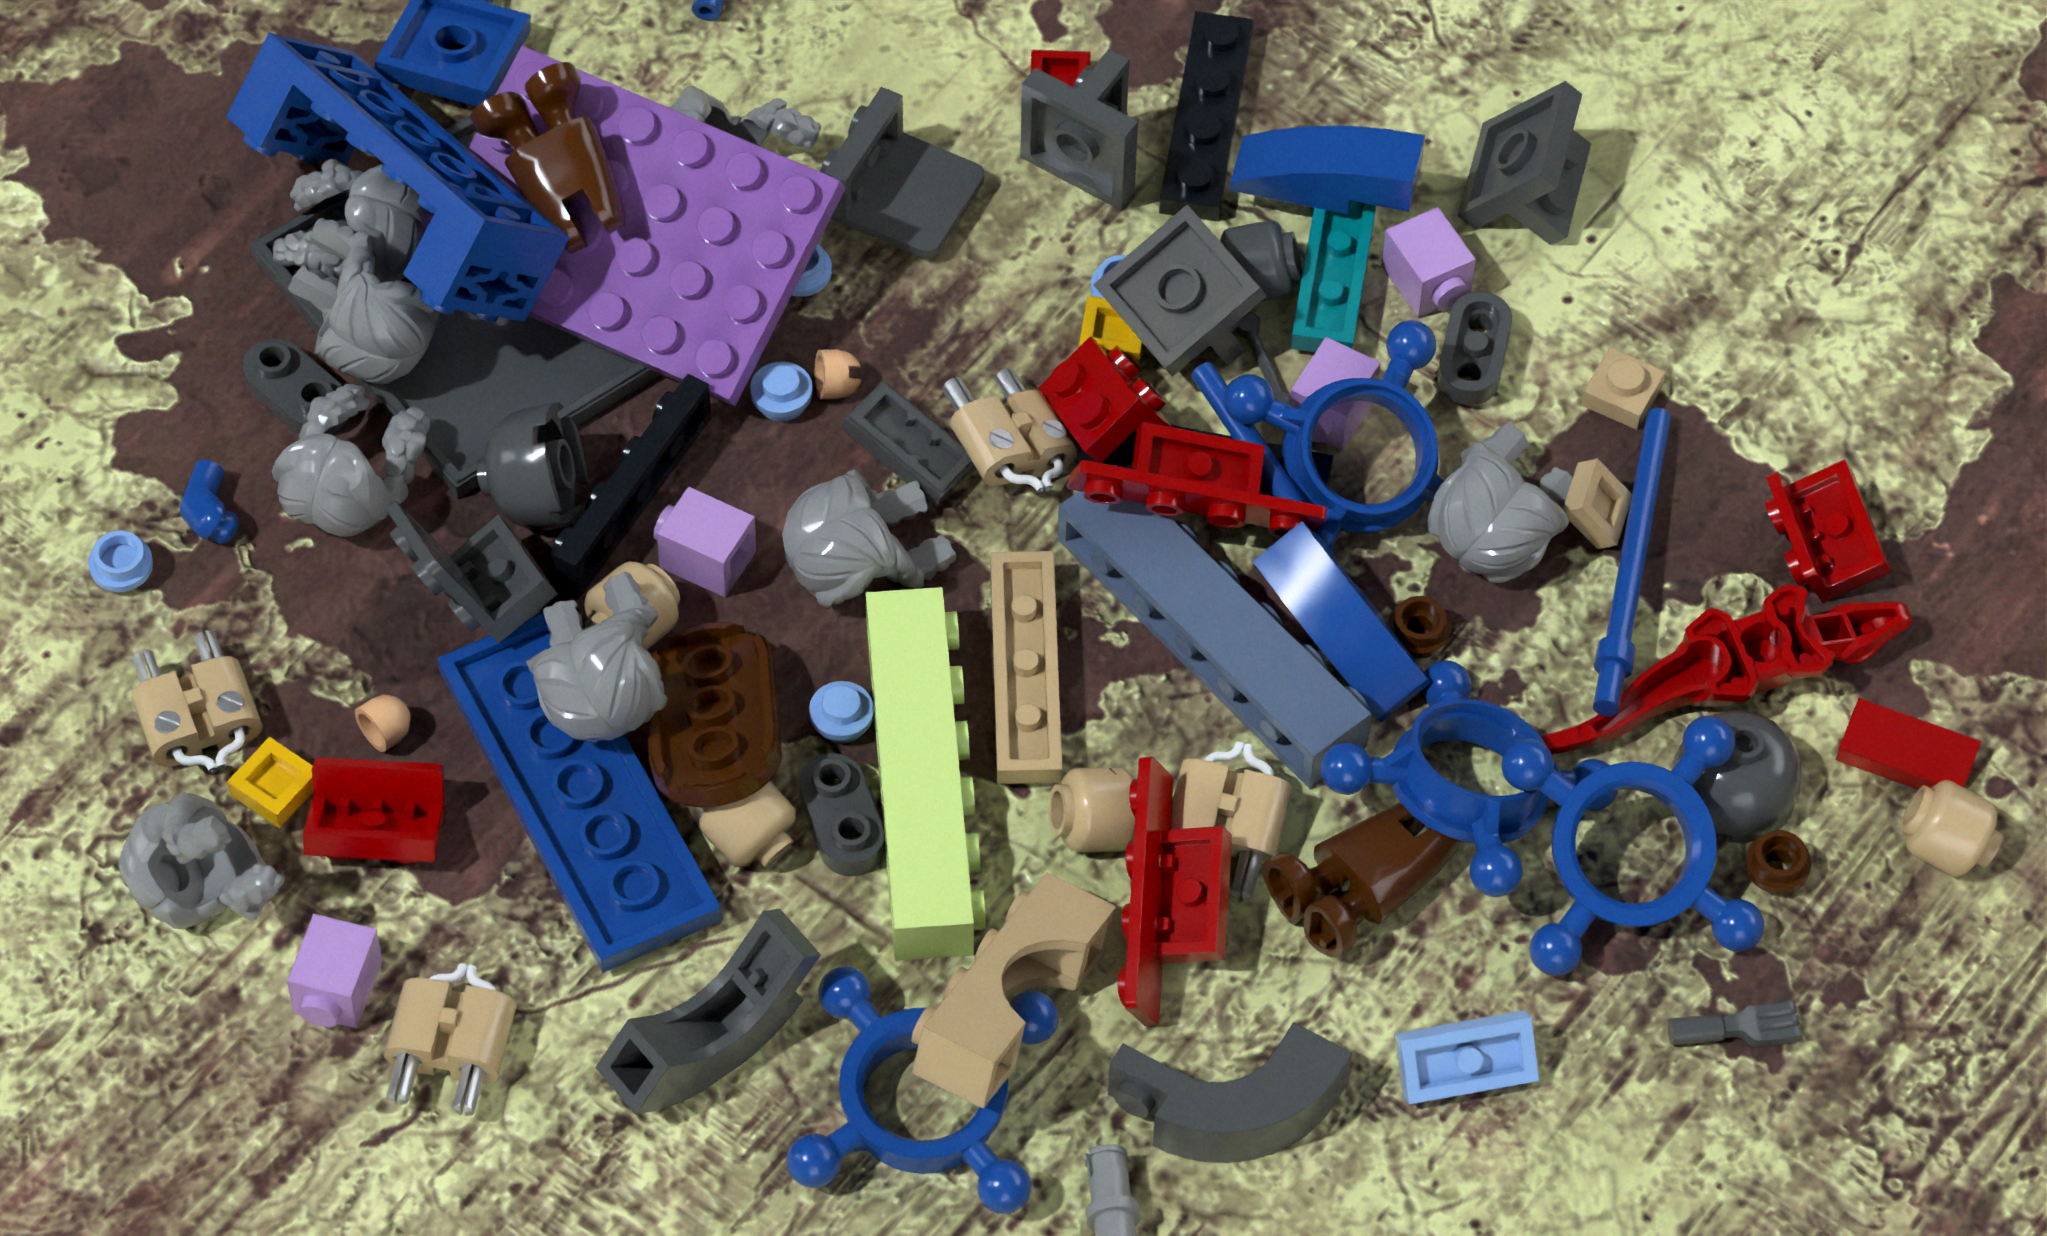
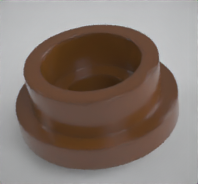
M1414 596L1404 600L1392 611L1388 620L1390 628L1414 658L1434 656L1440 653L1450 640L1451 620L1441 604L1429 597ZM1414 627H1421L1426 629L1429 633H1414L1410 631V629Z
M1773 830L1755 839L1749 846L1745 858V868L1750 880L1760 889L1773 894H1787L1801 888L1806 883L1812 866L1810 853L1803 841L1797 835L1785 830ZM1770 861H1780L1788 869H1775L1767 863Z

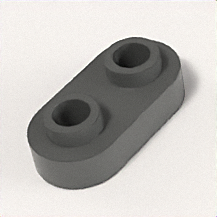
M1484 291L1467 293L1461 296L1451 309L1440 357L1438 385L1443 394L1456 403L1463 405L1484 403L1494 396L1499 387L1510 337L1512 312L1508 304L1495 294ZM1483 328L1488 332L1482 333L1480 331H1472L1471 329ZM1472 377L1475 381H1467L1461 378Z
M274 338L258 342L247 351L243 358L242 369L245 385L249 393L298 435L303 424L308 422L306 418L311 403L307 402V400L316 396L325 397L326 393L336 391L337 388L342 386L299 347L284 339ZM272 363H281L275 367L266 366ZM347 420L331 427L324 434H336L344 427Z
M829 753L813 758L805 765L800 775V800L821 859L830 870L843 876L866 874L873 870L883 857L884 829L862 769L854 760L841 754ZM839 778L842 782L835 786H828L823 784L822 780ZM849 830H855L862 834L854 840H848L841 836L842 833Z

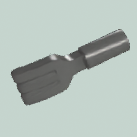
M1793 1000L1747 1006L1740 1014L1721 1016V1014L1669 1018L1667 1026L1671 1045L1723 1041L1724 1038L1735 1037L1741 1038L1752 1047H1770L1795 1043L1803 1039L1801 1027L1798 1026L1800 1022L1798 1015H1796L1795 1001Z

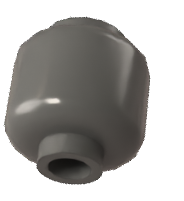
M1268 220L1225 229L1221 234L1220 242L1266 294L1267 297L1261 302L1288 296L1292 292L1294 280L1302 279V263L1296 236L1293 231L1285 233L1278 222Z

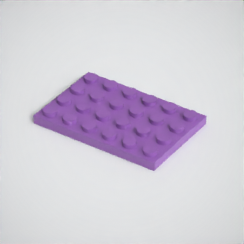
M521 46L497 94L510 91L520 94L526 101L539 135L548 131L549 128L532 105L525 91V83L539 70L561 62ZM576 69L580 76L581 84L574 105V113L576 118L589 117L593 120L618 187L624 211L625 226L609 234L598 216L593 212L587 195L570 203L569 206L573 214L581 224V230L587 240L588 247L573 254H570L564 248L528 316L680 383L687 374L695 376L709 383L710 396L736 406L846 188L836 178ZM476 132L468 150L525 198L505 166L506 158L514 149L505 141L483 137Z

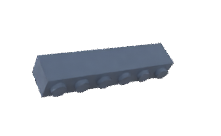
M1080 491L1061 503L1058 507L1057 540L1309 789L1323 780L1320 771L1321 761L1324 754L1332 746L1348 742L1357 744L1363 749L1367 747L1371 713L1362 695L1353 687H1344L1327 671L1326 665L1318 652L1310 645H1301L1284 629L1283 623L1274 609L1264 602L1258 604L1241 587L1237 575L1226 563L1222 561L1215 562L1199 546L1195 534L1184 522L1180 520L1174 522L1169 516L1153 514L1145 509L1146 504L1127 500H1122L1118 504L1094 503L1085 499L1084 492Z

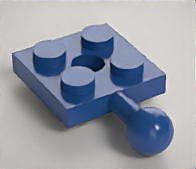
M410 0L374 61L375 70L390 83L477 106L497 93L518 51L524 45L531 32V15L493 5V0ZM452 43H460L466 46L458 50L444 49Z

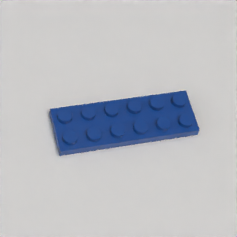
M544 613L525 621L500 643L490 635L438 657V669L602 973L722 921V910L625 734L612 740H600L597 743L573 739L559 728L553 726L544 715L539 703L533 674L530 672L526 662L541 651L551 648L549 644L550 632Z

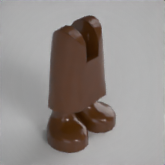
M561 62L539 70L525 83V91L532 105L549 128L545 133L539 135L526 101L520 94L511 91L487 98L476 106L470 118L478 134L483 137L505 141L514 149L506 158L505 166L525 198L570 236L565 249L570 254H573L588 247V243L581 230L580 222L569 206L570 203L587 195L593 212L598 216L609 234L625 226V218L613 171L593 120L589 117L576 118L574 113V105L581 84L580 76L573 64Z
M1399 803L1317 844L1314 847V859L1318 864L1317 866L1308 868L1298 857L1289 853H1279L1264 862L1262 868L1263 878L1271 897L1285 918L1293 925L1304 919V933L1311 946L1329 957H1341L1355 945L1357 940L1356 926L1364 919L1376 924L1382 923L1441 871L1458 850L1461 841L1443 835L1431 828L1415 838L1425 827V824L1416 819ZM1349 890V893L1339 899L1333 895L1336 892L1344 894Z

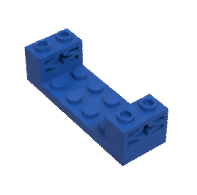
M268 33L226 116L245 133L243 141L249 147L262 154L276 156L278 151L286 152L312 165H319L321 160L328 161L329 159H336L342 164L347 165L355 148L375 155L384 163L381 168L382 172L394 181L413 188L420 195L417 200L418 203L434 214L403 273L422 291L421 300L434 310L447 315H453L456 310L470 312L488 322H496L499 317L525 322L570 236L543 215L527 199L357 53Z

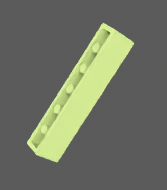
M943 587L866 592V626L895 961L972 956L974 955V930L986 929V915L983 890L971 891L969 873L980 872V849L978 833H965L964 816L975 815L973 777H960L959 760L970 759L968 723L967 721H955L954 705L964 704L965 702L962 666H950L948 651L959 650L957 611L945 612Z

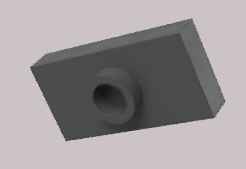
M884 380L845 418L841 430L906 483L918 481L921 490L925 494V498L935 507L975 467L959 441Z

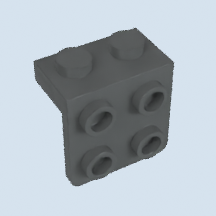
M880 87L868 107L861 105L857 109L849 126L848 137L840 149L832 148L828 152L820 172L840 180L846 188L831 217L832 220L925 259L933 258L939 253L984 183V169L981 165L903 133V95L884 87Z
M395 501L386 509L397 525L389 534L399 548L414 562L411 566L414 572L436 596L443 592L451 599L448 602L449 607L471 632L481 625L500 643L525 621L536 616L542 607L558 594L514 530L499 514L449 555L400 503Z

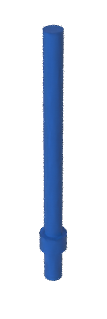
M1653 408L1647 412L1606 637L1598 642L1594 669L1599 676L1593 709L1596 713L1603 716H1613L1618 713L1624 679L1629 677L1633 670L1636 648L1631 639L1671 423V414L1661 408Z

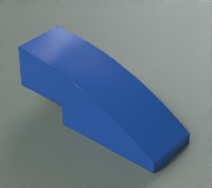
M1306 126L1243 136L1229 190L1347 215L1352 201L1409 212L1422 166L1425 135L1356 126Z
M1303 521L1253 560V563L1346 682L1362 695L1370 711L1380 722L1387 719L1431 683L1363 590L1351 580L1321 538Z

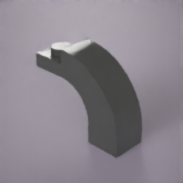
M781 909L763 911L728 963L709 984L693 997L673 1009L660 1014L628 1019L595 1068L635 1115L665 1109L703 1092L745 1063L789 1020L804 1001L796 993V990L821 954Z
M1293 1022L1275 1052L1258 1070L1233 1081L1206 1082L1183 1075L1122 1043L1109 1063L1108 1095L1113 1097L1116 1103L1129 1114L1139 1118L1149 1116L1154 1119L1153 1146L1162 1151L1201 1162L1233 1163L1254 1160L1274 1154L1298 1142L1326 1118L1348 1085L1352 1052Z

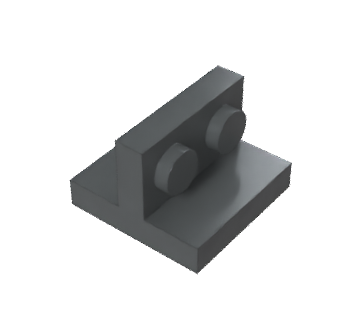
M1108 49L1094 68L1087 66L1082 70L1074 87L1034 68L1022 83L1020 158L1122 211L1135 195L1138 121L1127 116L1130 59Z
M1564 81L1483 122L1459 208V218L1476 229L1508 213L1549 245L1567 238L1591 147L1589 141L1573 130L1582 93Z
M1188 204L1093 284L1172 377L1208 346L1213 349L1226 366L1231 364L1246 351L1232 332L1241 325L1238 321L1267 297L1259 285Z

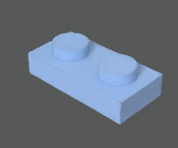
M1525 1010L1395 1033L1404 1099L1409 1105L1539 1081L1532 1017Z

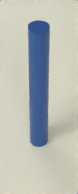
M1211 362L1199 365L1192 372L1191 377L1232 438L1265 445L1261 481L1271 496L1306 502L1254 424L1239 423L1227 413L1224 405V393L1227 384Z

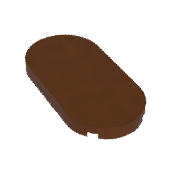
M709 622L686 628L669 638L670 647L665 649L660 656L658 649L651 656L659 665L661 681L664 684V694L668 700L665 708L656 711L649 722H647L649 762L656 786L668 799L692 807L727 805L742 800L764 787L776 774L781 764L782 744L775 664L766 638L757 631L756 636L745 633L743 625L731 622Z

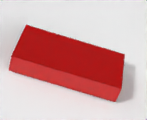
M1858 698L1835 760L1918 790L1923 785L1932 788L1943 780L1952 781L1965 788L1981 741Z

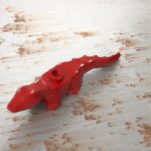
M1792 584L1784 585L1773 591L1764 600L1761 611L1733 620L1730 614L1719 609L1710 608L1686 627L1683 641L1673 653L1647 669L1621 694L1617 714L1613 716L1598 714L1579 725L1543 735L1541 738L1551 754L1554 755L1612 741L1633 730L1648 719L1678 707L1690 704L1705 707H1721L1738 702H1747L1751 700L1754 694L1786 685L1795 679L1822 675L1833 665V660L1849 664H1861L1869 660L1887 642L1904 632L1911 625L1913 618L1907 605L1898 601L1879 603L1851 602L1834 607L1825 614L1810 615L1806 604L1809 597L1808 590Z

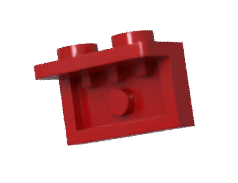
M1091 336L1066 361L1060 363L1053 370L1051 376L1038 387L1084 452L1098 463H1102L1143 421L1172 427L1160 411L1167 404L1165 399L1144 378L1140 377L1136 380L1143 372L1138 364L1119 346L1116 345L1108 352Z
M1845 459L1789 485L1786 484L1778 471L1766 476L1773 498L1764 501L1765 507L1779 535L1788 534L1793 549L1784 552V557L1798 586L1809 584L1821 602L1824 603L1892 573L1853 470Z
M317 757L314 760L312 766L313 798L303 831L304 855L326 856L333 860H348L352 858L384 859L401 864H411L418 861L435 862L445 821L444 767L441 764Z

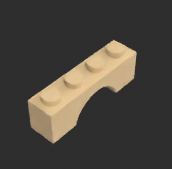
M1048 872L1045 873L1030 893L1023 890L1019 892L1009 908L1004 926L1000 931L991 928L986 933L978 947L974 963L969 969L959 967L948 983L943 1002L937 1009L928 1006L918 1019L911 1041L918 1045L912 1073L984 1109L1015 1069L1026 1024L1010 1006L1006 998L1019 991L1036 987H1056L1075 991L1105 953L1116 906Z

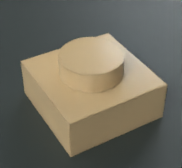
M1609 347L1583 391L1581 406L1637 430L1663 386L1666 371Z
M1598 458L1578 462L1563 511L1566 513L1568 520L1597 549L1618 545L1630 507L1632 494Z

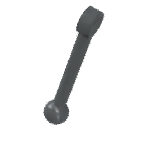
M1248 312L1238 321L1241 325L1236 328V332L1241 337L1248 339L1263 376L1272 388L1274 398L1289 405L1290 395L1284 393L1258 334L1260 331V318L1254 312Z

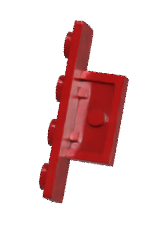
M1142 422L1137 428L1132 469L1082 460L1070 473L1067 487L1070 490L1084 492V498L1094 503L1118 504L1122 500L1146 504L1145 509L1147 511L1162 516H1179L1183 514V511L1206 515L1207 521L1210 524L1219 527L1238 528L1244 526L1245 523L1268 527V533L1278 538H1282L1301 521L1315 532L1326 521L1327 507L1259 494L1265 445L1148 422Z
M1154 757L1139 758L1138 779L1132 780L1129 789L1130 807L1135 817L1134 841H1130L1127 844L1125 853L1126 869L1131 879L1130 903L1124 905L1121 917L1123 935L1128 943L1126 966L1121 967L1117 983L1122 1005L1144 1026L1159 1024L1163 964L1225 960L1232 834L1224 826L1171 829L1173 777Z

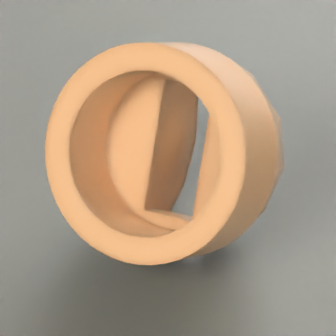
M838 349L817 351L815 358V387L819 399H841L849 397L857 390L861 379L849 378V369L861 368L853 355Z
M383 694L370 699L355 709V718L359 728L371 745L380 752H385L399 743L408 733L411 715L406 703L396 696Z

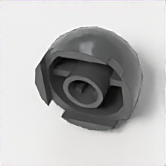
M560 402L528 407L510 413L496 425L486 444L485 459H480L477 463V478L483 495L486 497L492 496L498 510L515 525L530 530H551L575 526L585 513L586 503L574 506L575 483L588 485L583 446L572 417L559 419L557 413L564 407Z
M1731 710L1711 715L1725 720L1731 726L1735 735V749L1729 760L1718 767L1706 768L1693 785V788L1705 802L1710 812L1715 832L1722 835H1730L1728 842L1743 844L1752 842L1767 832L1779 830L1786 825L1800 795L1801 760L1793 740L1774 721L1756 712ZM1683 742L1674 756L1673 768L1685 753Z

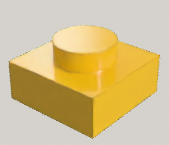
M1087 296L1079 347L1091 336L1108 352L1116 345L1119 346L1140 366L1143 348L1142 341L1105 298Z
M268 737L227 781L229 794L280 828L313 793V765L271 737Z

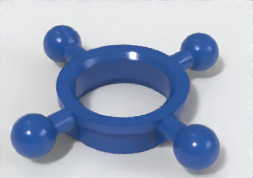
M1403 321L1390 331L1386 348L1391 361L1382 380L1349 378L1332 382L1312 393L1298 409L1274 398L1271 386L1266 380L1257 375H1241L1232 380L1225 390V409L1235 421L1248 425L1266 421L1285 431L1282 447L1283 468L1306 503L1327 507L1326 521L1315 533L1321 538L1334 557L1335 554L1332 549L1341 531L1369 534L1395 527L1413 515L1425 500L1433 502L1438 488L1444 482L1437 475L1439 460L1438 444L1433 423L1421 403L1405 390L1413 371L1426 366L1436 352L1434 333L1426 324L1420 321ZM1348 401H1367L1385 407L1404 423L1414 443L1416 462L1412 479L1401 495L1379 504H1360L1344 499L1324 483L1313 462L1311 442L1315 425L1325 411L1335 405Z
M1438 661L1429 666L1424 672L1431 683L1421 691V694L1430 706L1418 715L1413 727L1400 737L1391 754L1384 758L1370 757L1357 744L1339 743L1332 746L1324 754L1320 765L1321 776L1329 789L1343 795L1355 794L1364 789L1368 783L1391 785L1401 804L1420 822L1448 837L1475 843L1477 853L1473 856L1469 869L1471 881L1482 894L1490 897H1502L1510 894L1517 888L1523 871L1518 855L1502 843L1520 839L1533 831L1543 817L1549 797L1538 789L1506 796L1484 795L1466 790L1448 781L1434 770L1425 759L1421 750L1435 742L1459 740L1483 746L1503 757L1506 749L1518 740L1534 739L1544 745L1545 743L1533 727L1516 714L1495 704L1468 699L1472 684L1466 669L1453 661ZM1588 759L1578 763L1572 770H1561L1554 760V769L1575 785L1591 773L1609 766L1608 763L1602 760ZM1618 790L1600 795L1586 810H1601L1609 806L1616 798Z
M1702 716L1692 721L1683 735L1685 753L1671 771L1644 762H1622L1603 767L1591 773L1577 785L1554 769L1553 756L1547 746L1540 741L1521 739L1512 743L1506 749L1501 762L1502 772L1506 781L1521 791H1534L1538 789L1560 806L1552 831V856L1562 885L1575 901L1559 923L1542 926L1535 932L1530 941L1529 953L1531 960L1541 972L1551 976H1561L1571 972L1578 965L1582 956L1580 938L1595 918L1623 927H1646L1665 922L1691 906L1712 922L1713 936L1725 949L1742 952L1753 948L1760 941L1764 933V919L1760 910L1751 902L1743 899L1727 901L1707 886L1716 860V832L1710 812L1705 802L1693 788V785L1706 768H1714L1724 764L1734 752L1735 735L1731 726L1725 720L1716 716ZM1628 789L1650 794L1662 801L1673 812L1681 825L1686 847L1684 865L1679 878L1672 888L1657 900L1638 904L1614 900L1597 890L1586 878L1580 867L1575 845L1580 819L1587 807L1597 797L1607 792Z
M839 966L828 971L822 978L818 989V997L823 1009L835 1018L850 1019L860 1032L846 1052L840 1070V1101L847 1123L827 1136L806 1134L798 1138L791 1145L787 1154V1168L791 1177L804 1187H823L837 1176L841 1159L853 1151H869L884 1164L910 1173H937L965 1164L970 1166L979 1177L977 1192L986 1208L998 1214H1011L1020 1210L1027 1203L1031 1194V1179L1027 1171L1015 1161L999 1160L986 1144L1005 1111L1008 1097V1078L985 1108L979 1107L974 1117L953 1134L933 1140H914L892 1133L884 1128L869 1111L864 1099L865 1087L874 1070L888 1057L903 1050L918 1048V1045L913 1043L911 1038L915 1025L926 1008L905 1009L882 1017L870 1003L871 985L863 972L851 966ZM1027 991L1020 993L1011 1000L1010 1006L1026 1022L1021 1040L1022 1043L1030 1045L1039 1044L1048 1040L1053 1035L1058 1025L1059 1015L1055 1003L1047 995L1037 991Z

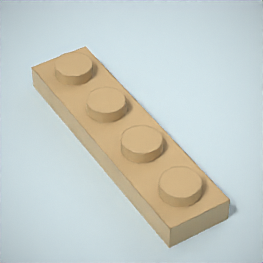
M1054 551L990 552L997 784L1061 783L1062 748Z

